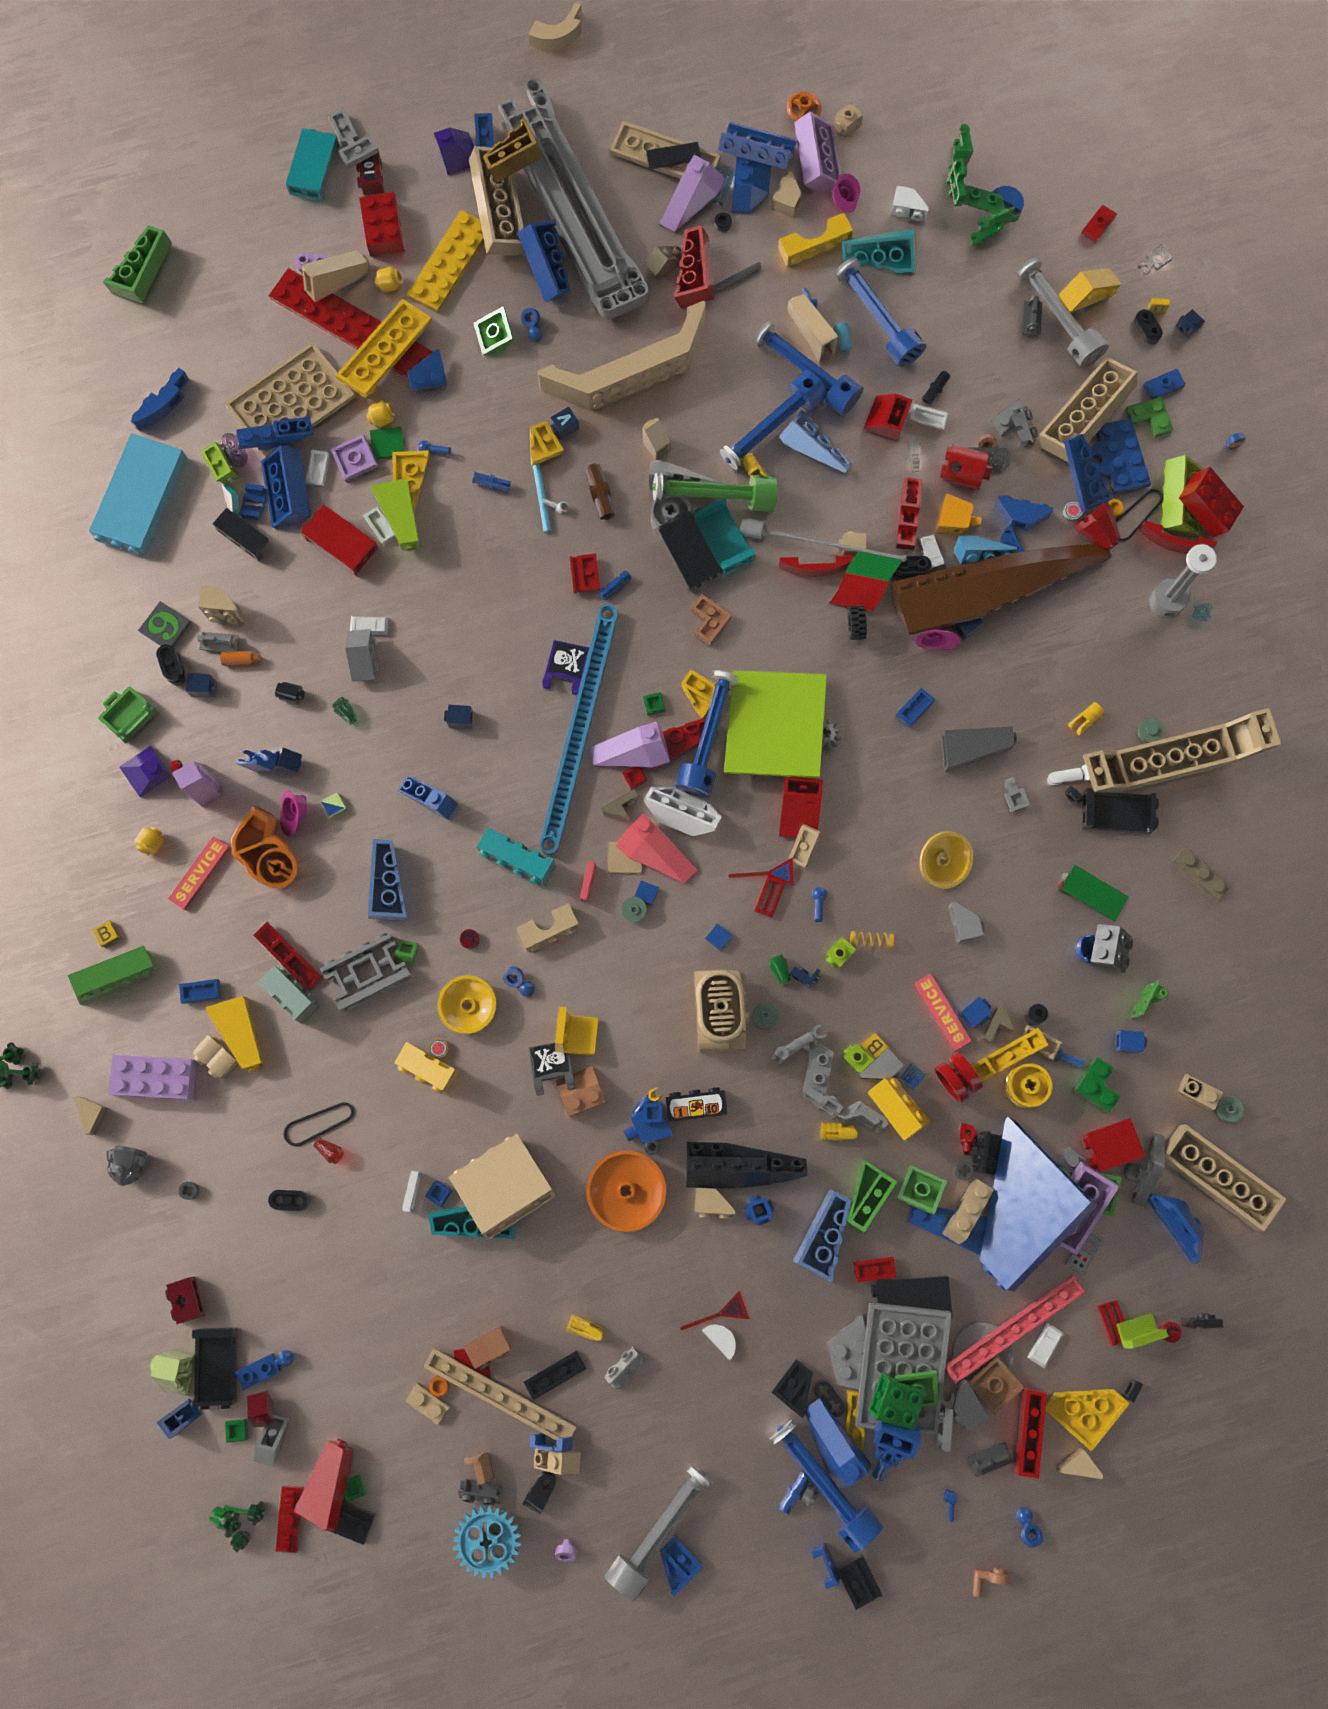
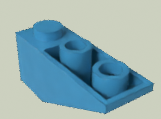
M958 536L954 548V553L961 565L1012 554L1017 551V548L979 536Z

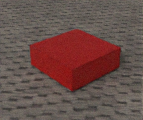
M635 766L622 772V776L630 790L648 782L640 767Z

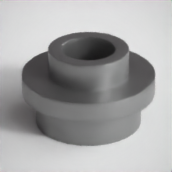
M808 1485L802 1497V1501L806 1502L805 1505L807 1506L809 1503L814 1504L819 1493L815 1491V1485L813 1487Z

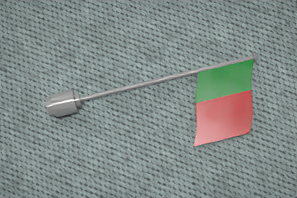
M750 518L747 520L743 519L740 527V534H744V537L762 540L768 533L858 551L848 566L838 591L829 603L846 607L864 605L865 610L871 612L882 600L889 581L900 563L907 560L905 555L898 556L768 530L765 521Z

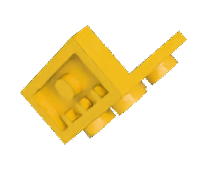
M559 1007L555 1052L594 1055L598 1018L573 1016L567 1014V1007Z

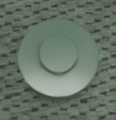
M1146 719L1138 727V737L1144 743L1158 741L1164 734V727L1156 719Z
M630 897L622 905V914L628 921H640L647 914V904L640 897Z
M761 1003L753 1011V1021L760 1028H771L778 1020V1011L770 1003Z
M1226 1096L1219 1100L1216 1113L1225 1122H1235L1243 1116L1244 1106L1238 1098Z

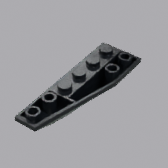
M687 1142L686 1188H747L787 1182L808 1175L807 1159L730 1143Z

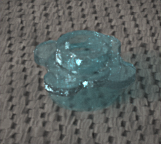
M1196 602L1193 605L1195 609L1192 617L1195 620L1209 621L1211 619V604Z

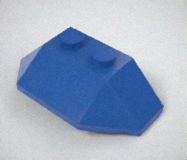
M736 157L732 212L750 214L769 195L771 165Z
M1151 1193L1147 1202L1191 1264L1200 1263L1204 1232L1201 1229L1203 1226L1196 1217L1193 1218L1189 1212L1190 1207L1184 1200L1181 1201L1178 1198Z

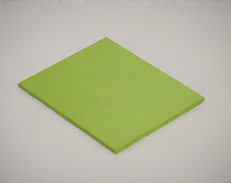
M733 670V674L739 677V680L736 681L738 683L737 686L731 687L724 774L820 778L827 674Z

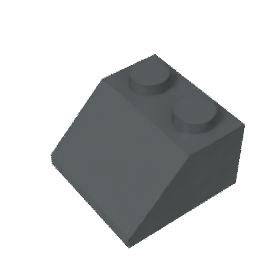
M963 1379L958 1382L954 1391L953 1420L957 1426L969 1432L990 1418L968 1381Z

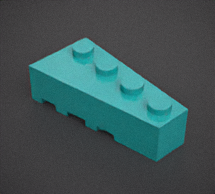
M490 828L486 829L477 845L480 856L488 860L491 857L496 860V864L500 867L513 869L512 872L519 877L524 875L530 878L529 882L536 886H540V884L546 886L556 868L554 859L547 857L545 860V857L540 852L534 849L529 852L527 851L528 848L516 841L512 843L509 837Z
M465 1205L430 1211L428 1214L431 1235L484 1237ZM514 1224L492 1238L515 1239Z

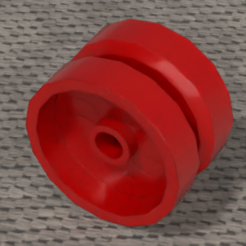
M959 1052L948 1058L949 1065L942 1062L934 1068L944 1088L958 1103H962L969 1098L968 1090L976 1093L983 1088V1083L977 1072Z

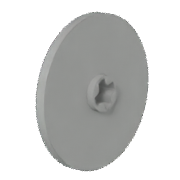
M986 1322L973 1323L965 1327L954 1341L953 1358L998 1327ZM1013 1345L997 1355L1009 1370H1011L1014 1361ZM980 1368L965 1377V1379H970Z

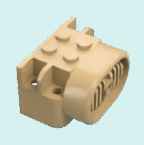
M724 969L694 971L699 1053L746 1050L745 1032L746 1025L749 1023V1012L745 1011V1006L748 1003L747 991L744 992L740 972Z

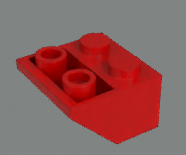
M896 393L876 396L864 429L898 441L913 399Z

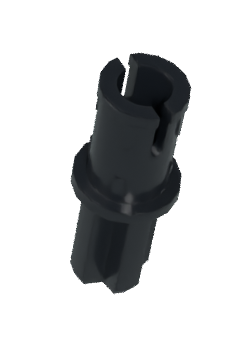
M941 371L936 380L930 383V388L922 397V401L925 404L931 405L937 395L942 393V388L950 379V374L947 371Z

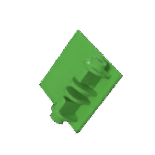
M1161 980L1144 986L1140 994L1142 996L1140 1002H1136L1132 1009L1134 1013L1132 1019L1143 1016L1150 1002L1157 1003L1168 997V990L1159 985Z

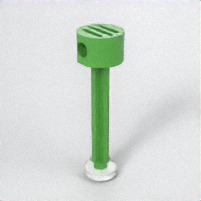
M655 473L652 486L654 501L656 498L661 501L662 493H665L667 496L748 500L750 511L761 512L774 511L778 493L777 479L774 476L752 475L749 485L669 479L663 482V474L661 473L658 476Z

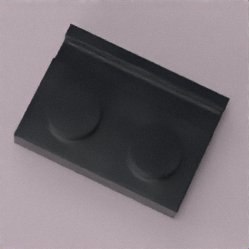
M1197 1313V1317H1190V1319L1181 1318L1182 1326L1197 1329V1327L1203 1329L1223 1328V1319L1216 1318L1215 1314Z
M343 1501L337 1529L330 1532L364 1545L376 1514Z
M863 1554L836 1568L856 1610L883 1596Z

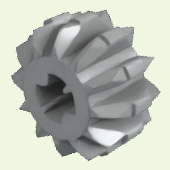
M829 719L823 724V733L828 735V738H825V736L822 738V752L824 747L828 751H831V746L837 747V741L841 739V736L838 735L841 730L838 728L834 729L836 727L835 722L829 725Z

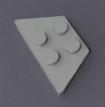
M858 1315L853 1322L827 1343L837 1384L858 1390L866 1335L862 1315Z

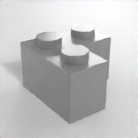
M371 629L348 631L345 650L352 682L375 679V672H378V663L373 659L376 638L375 635L372 636Z

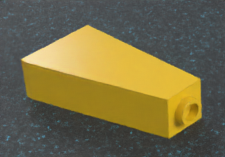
M240 996L205 1007L206 1012L242 1069L254 1072L260 1070V1066L266 1065L247 997Z

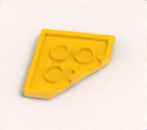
M1114 1389L1054 1392L1046 1402V1412L1092 1452L1130 1403Z

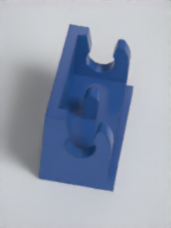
M243 750L242 753L247 754L249 758L247 761L237 759L236 764L252 771H274L279 753L268 750H260V752L256 753Z

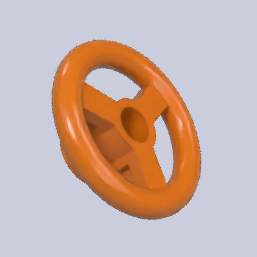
M802 91L791 96L787 103V111L789 116L794 121H797L806 115L810 108L815 106L817 108L814 114L819 116L822 105L820 99L815 94ZM793 104L799 107L801 111L800 117L793 112Z

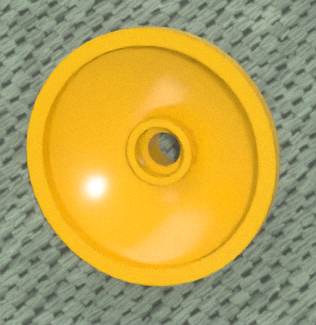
M945 831L934 835L927 841L920 855V870L923 877L929 884L942 889L952 888L963 882L970 873L973 864V850L969 841L961 834L952 831Z
M463 975L450 980L441 990L437 1003L438 1013L442 1022L449 1029L461 1034H473L488 1026L495 1015L497 1006L496 997L490 985L483 979L472 975ZM467 1003L472 1004V1008L469 1010L465 1008Z

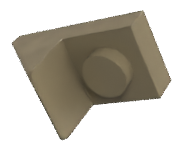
M633 789L601 807V811L605 816L629 822V817L624 808L628 809L637 803L638 795Z
M1002 1003L996 1006L981 1040L987 1043L991 1042L992 1039H997L1000 1032L998 1027L1008 1032L1014 1031L1005 1005Z

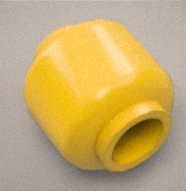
M393 266L379 269L374 278L376 287L380 288L384 293L398 290L403 282L400 271L396 270Z
M381 400L368 407V414L366 416L371 425L374 424L376 427L381 428L393 422L395 412L389 402L386 403Z
M155 827L151 829L143 828L135 839L136 849L147 856L150 854L155 855L164 843V838L161 836L162 832Z

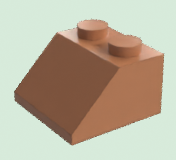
M592 1066L573 1073L574 1089H567L565 1077L556 1080L569 1117L606 1103Z

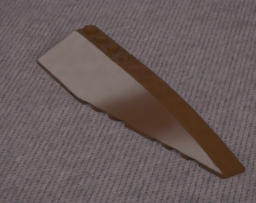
M1095 544L1043 548L997 556L891 582L892 600L908 635H913L984 617L988 611H997L1008 602L1012 604L1018 601V598L1021 596L1027 597L1053 585L1054 581L1058 579L1062 581L1067 578V575L1074 572L1076 574L1083 571V568L1087 566L1093 567L1110 559L1112 555L1108 548L1103 549Z

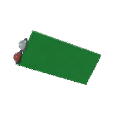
M1075 864L1070 872L1062 875L1063 882L1057 884L1058 891L1062 889L1113 921H1116L1128 899V896Z

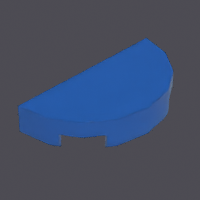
M1001 186L993 191V193L1003 196L1004 205L1009 208L1014 206V211L1021 214L1024 198L1020 191L1011 186Z
M1010 525L1002 533L1000 543L1016 547V553L1024 552L1012 525Z

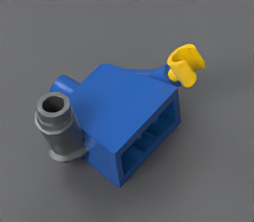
M658 1087L650 1090L649 1094L638 1102L632 1111L633 1117L631 1120L634 1126L624 1130L628 1142L639 1137L642 1144L645 1145L646 1153L649 1155H656L660 1151L658 1140L673 1136L664 1113V1123L644 1124L643 1104L659 1103L658 1100L663 1097V1094L656 1096L655 1090Z

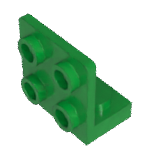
M881 1372L868 1411L878 1421L913 1430L926 1395V1390L897 1382L890 1374Z

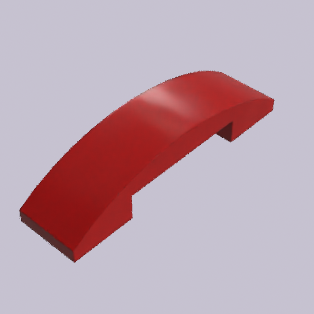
M1146 520L1139 530L1153 543L1165 549L1188 554L1192 547L1199 544L1208 545L1214 549L1218 542L1201 536L1193 542L1162 532L1163 525Z
M854 555L835 556L834 563L799 564L798 557H780L779 568L788 573L804 577L830 576L846 570L854 559Z

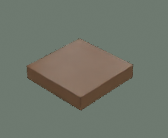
M998 1356L989 1360L967 1380L974 1393L994 1415L1025 1388Z

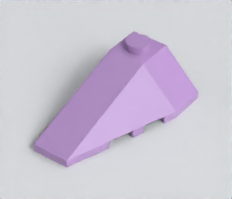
M694 155L685 169L659 224L676 233L696 212L702 210L705 204L718 195L726 179L709 162Z
M657 721L637 727L589 747L594 766L653 768L670 763L662 727Z

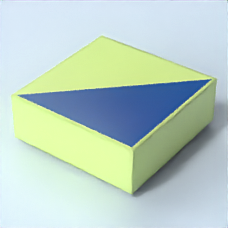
M337 792L320 801L330 819L347 810Z

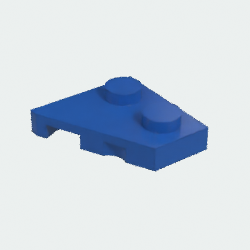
M439 349L435 350L407 372L411 391L447 385Z
M675 1534L660 1548L671 1593L675 1596L703 1568V1565Z

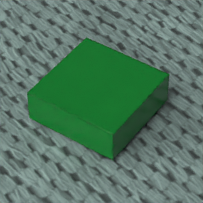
M661 692L643 696L647 716L666 711Z
M247 1419L225 1421L226 1443L248 1440Z
M360 1474L347 1479L344 1493L346 1503L367 1494Z

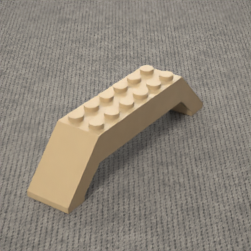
M701 301L687 307V317L680 333L591 371L577 375L555 368L554 364L538 370L537 375L541 392L592 410L599 409L609 402H616L625 395H632L639 389L649 388L658 381L669 379L672 375L684 373L689 369L705 324V302Z
M1270 708L1251 712L1248 715L1222 725L1118 751L1100 750L1084 754L1083 758L1094 792L1122 793L1229 766L1280 746L1281 741Z

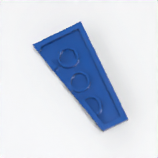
M1077 434L1064 440L1081 512L1089 511L1114 499L1113 494L1109 493L1106 487L1108 485L1106 480L1099 473L1100 468L1092 458L1093 454L1084 435Z
M910 1205L909 1223L957 1244L942 1234L951 1217L957 1212L956 1210L937 1207L935 1215H932ZM979 1216L967 1240L961 1243L960 1247L981 1256L988 1216Z

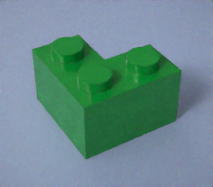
M1098 1057L1091 1059L1071 1091L1104 1114L1111 1113L1121 1097L1104 1085L1114 1068Z

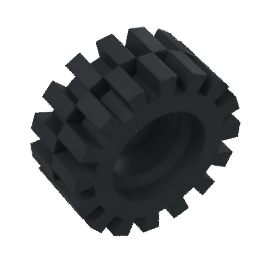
M864 605L848 607V632L850 640H861L867 637V617Z

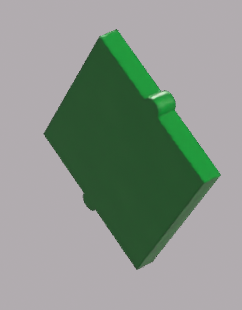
M401 426L370 430L371 443L369 445L372 448L375 459L393 457L392 452H404L403 443H405L402 435Z

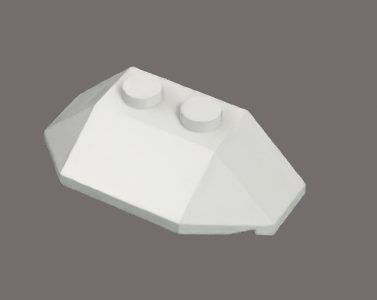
M651 787L644 799L645 804L657 822L691 836L715 831L721 819V815L716 812L709 802L675 788Z

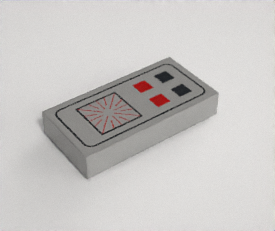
M1090 1233L1077 1255L1071 1253L1065 1264L1079 1274L1084 1275L1104 1241Z

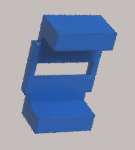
M245 483L244 489L246 494L243 496L239 514L243 519L260 521L261 513L264 512L266 489L263 485ZM245 500L263 503L262 506L247 505Z
M543 1433L530 1434V1448L559 1452L572 1450V1437L570 1436L557 1438V1444L545 1443L546 1435Z
M826 1543L814 1546L811 1552L813 1558L823 1556L830 1574L824 1582L826 1589L838 1585L840 1577Z

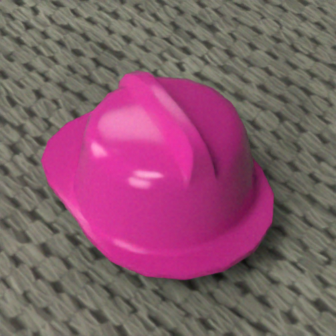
M843 174L838 178L832 189V198L836 206L845 213L853 212L857 206L861 191L858 180L851 174Z
M945 627L921 632L915 639V644L921 648L953 649L961 643L960 637L953 632L947 631Z
M285 791L281 797L280 826L286 836H292L297 830L298 822L307 816L308 808L306 796L294 795L290 791Z

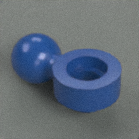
M526 308L521 314V321L525 326L530 327L528 333L530 340L538 342L543 336L542 330L537 327L540 322V314L536 309Z
M511 966L506 969L503 975L506 985L510 987L518 986L520 994L524 997H529L534 993V985L531 982L523 981L524 973L519 967ZM515 973L517 977H513L511 974Z
M1022 1507L1016 1513L1018 1522L1024 1525L1021 1531V1539L1027 1547L1034 1548L1043 1542V1533L1038 1526L1031 1523L1033 1519L1031 1510Z

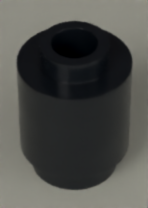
M279 682L275 689V697L294 704H299L305 696L302 686L288 682Z
M1034 1004L1025 1011V1019L1031 1025H1039L1048 1018V1010L1042 1004ZM1035 1011L1039 1013V1017L1036 1016Z

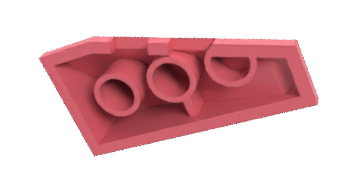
M644 813L630 825L616 844L629 859L662 872L664 875L683 884L697 872L693 864Z

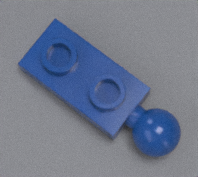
M283 1350L279 1353L278 1358H276L275 1354L272 1353L236 1371L235 1373L242 1390L244 1391L282 1372L280 1365L284 1367L290 1366L294 1361V1355L289 1350Z

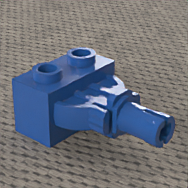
M878 1421L874 1430V1444L876 1446L874 1456L879 1461L872 1473L874 1479L877 1480L880 1476L879 1481L883 1482L889 1468H892L893 1462L894 1467H897L899 1461L905 1458L914 1459L921 1444L920 1428L915 1427L911 1430Z

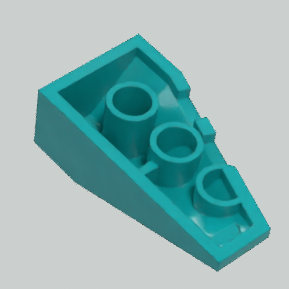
M915 229L894 231L841 242L844 261L856 257L861 265L866 264L878 269L891 270L895 273L916 271Z

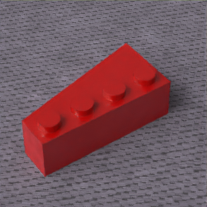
M702 225L686 229L682 245V260L679 263L680 272L676 281L677 290L674 293V299L680 308L689 307L701 301L707 302L715 299L709 236Z

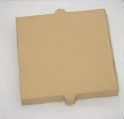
M609 842L608 855L606 856L608 859V873H642V863L629 859L616 846L617 842Z

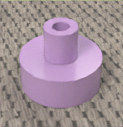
M564 1539L563 1544L556 1547L555 1558L557 1560L571 1562L576 1559L577 1549L571 1545V1540Z

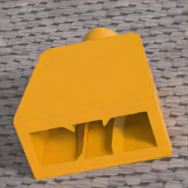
M946 494L936 533L965 535L969 525L980 527L982 516L972 514L974 507L972 503Z

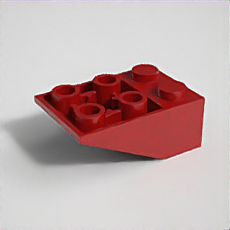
M785 777L779 837L797 838L803 824L818 830L824 779Z

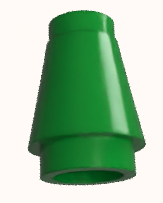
M783 954L768 960V966L780 984L791 980L787 960L783 957Z

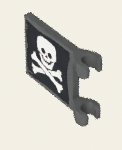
M555 1042L529 1047L534 1089L537 1096L544 1095L542 1081L565 1077L567 1089L575 1088L570 1053L555 1052Z

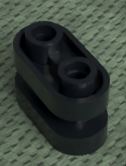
M923 555L906 556L907 560L900 563L892 576L898 581L927 574L932 566L931 560Z
M161 645L156 651L161 672L172 685L180 686L187 679L181 656L171 645Z

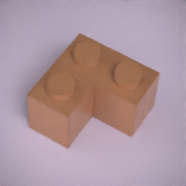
M501 1326L464 1346L474 1369L479 1367L480 1370L491 1365L490 1360L497 1358L499 1361L509 1355L508 1351L512 1348Z

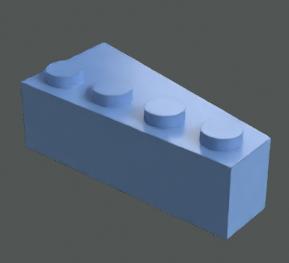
M373 839L368 904L369 919L407 921L393 840Z
M829 1189L793 1262L833 1282L839 1248L842 1244L843 1231L852 1200Z

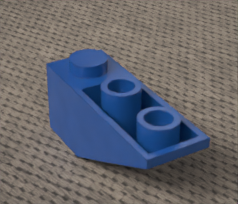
M409 775L398 789L400 793L447 820L458 805L446 793Z

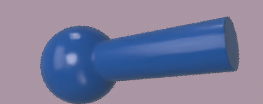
M423 440L418 444V451L450 455L451 447L431 445L429 441Z
M816 887L812 891V898L815 900V922H822L823 901L827 897V892L823 887Z
M1061 1048L1054 1059V1062L1062 1060L1081 1068L1085 1060L1063 1053Z

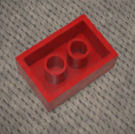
M395 192L359 197L366 245L370 257L405 251Z
M1211 467L1194 473L1179 496L1180 501L1212 538L1229 532L1244 508L1243 504Z

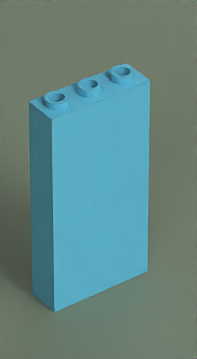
M131 433L89 529L94 540L100 543H111L113 547L118 549L122 547L127 548L133 554L138 555L142 553L146 555L187 459L182 449Z

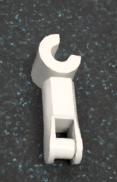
M1086 764L1081 768L1052 772L1047 778V782L1051 786L1082 781L1083 778L1087 782L1091 780Z

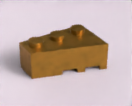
M524 117L520 120L521 124L514 130L511 129L508 132L509 135L502 142L498 141L483 156L496 183L544 157Z

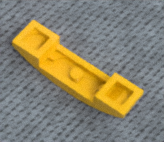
M1036 1028L971 1066L983 1082L1049 1044L1040 1029Z

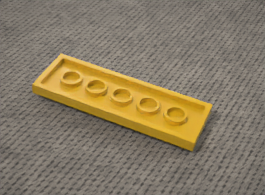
M463 210L459 211L407 292L408 299L437 314L440 312L484 242L479 218Z
M402 299L336 374L337 380L366 398L430 325L432 317Z

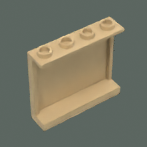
M518 1134L507 1137L503 1143L490 1148L487 1153L481 1157L474 1158L470 1161V1164L455 1170L449 1176L453 1186L487 1241L556 1197Z

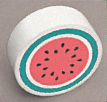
M1069 502L1063 509V515L1068 521H1077L1083 513L1077 502Z

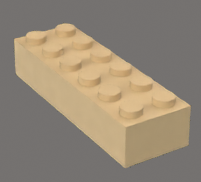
M475 146L469 158L486 253L521 256L524 249L517 232L524 227L514 175L512 174L496 183L483 158L491 148Z
M1106 357L1039 434L1040 448L1069 463L1064 440L1077 434H1083L1087 443H1089L1136 388L1137 371Z
M1186 1124L1179 1125L1165 1145V1164L1255 1231L1264 1232L1286 1201L1284 1196Z

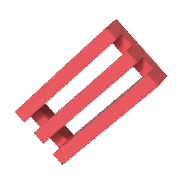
M588 861L580 894V901L586 903L589 900L596 871V863Z

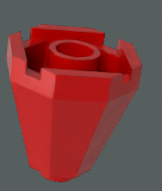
M1108 502L1097 507V510L1090 512L1073 526L1079 534L1103 549L1108 548L1111 550L1119 544L1117 541L1120 538L1112 508Z

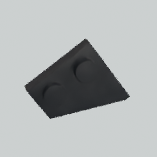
M796 1359L771 1392L801 1418L805 1416L813 1372Z

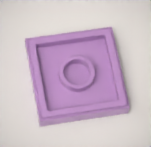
M364 434L331 449L345 482L378 468V464Z

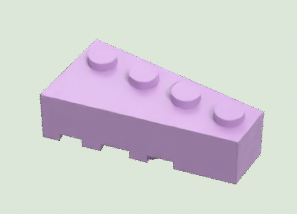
M192 761L172 772L180 789L201 807L222 796L219 791L222 789L219 782L210 775L205 764Z

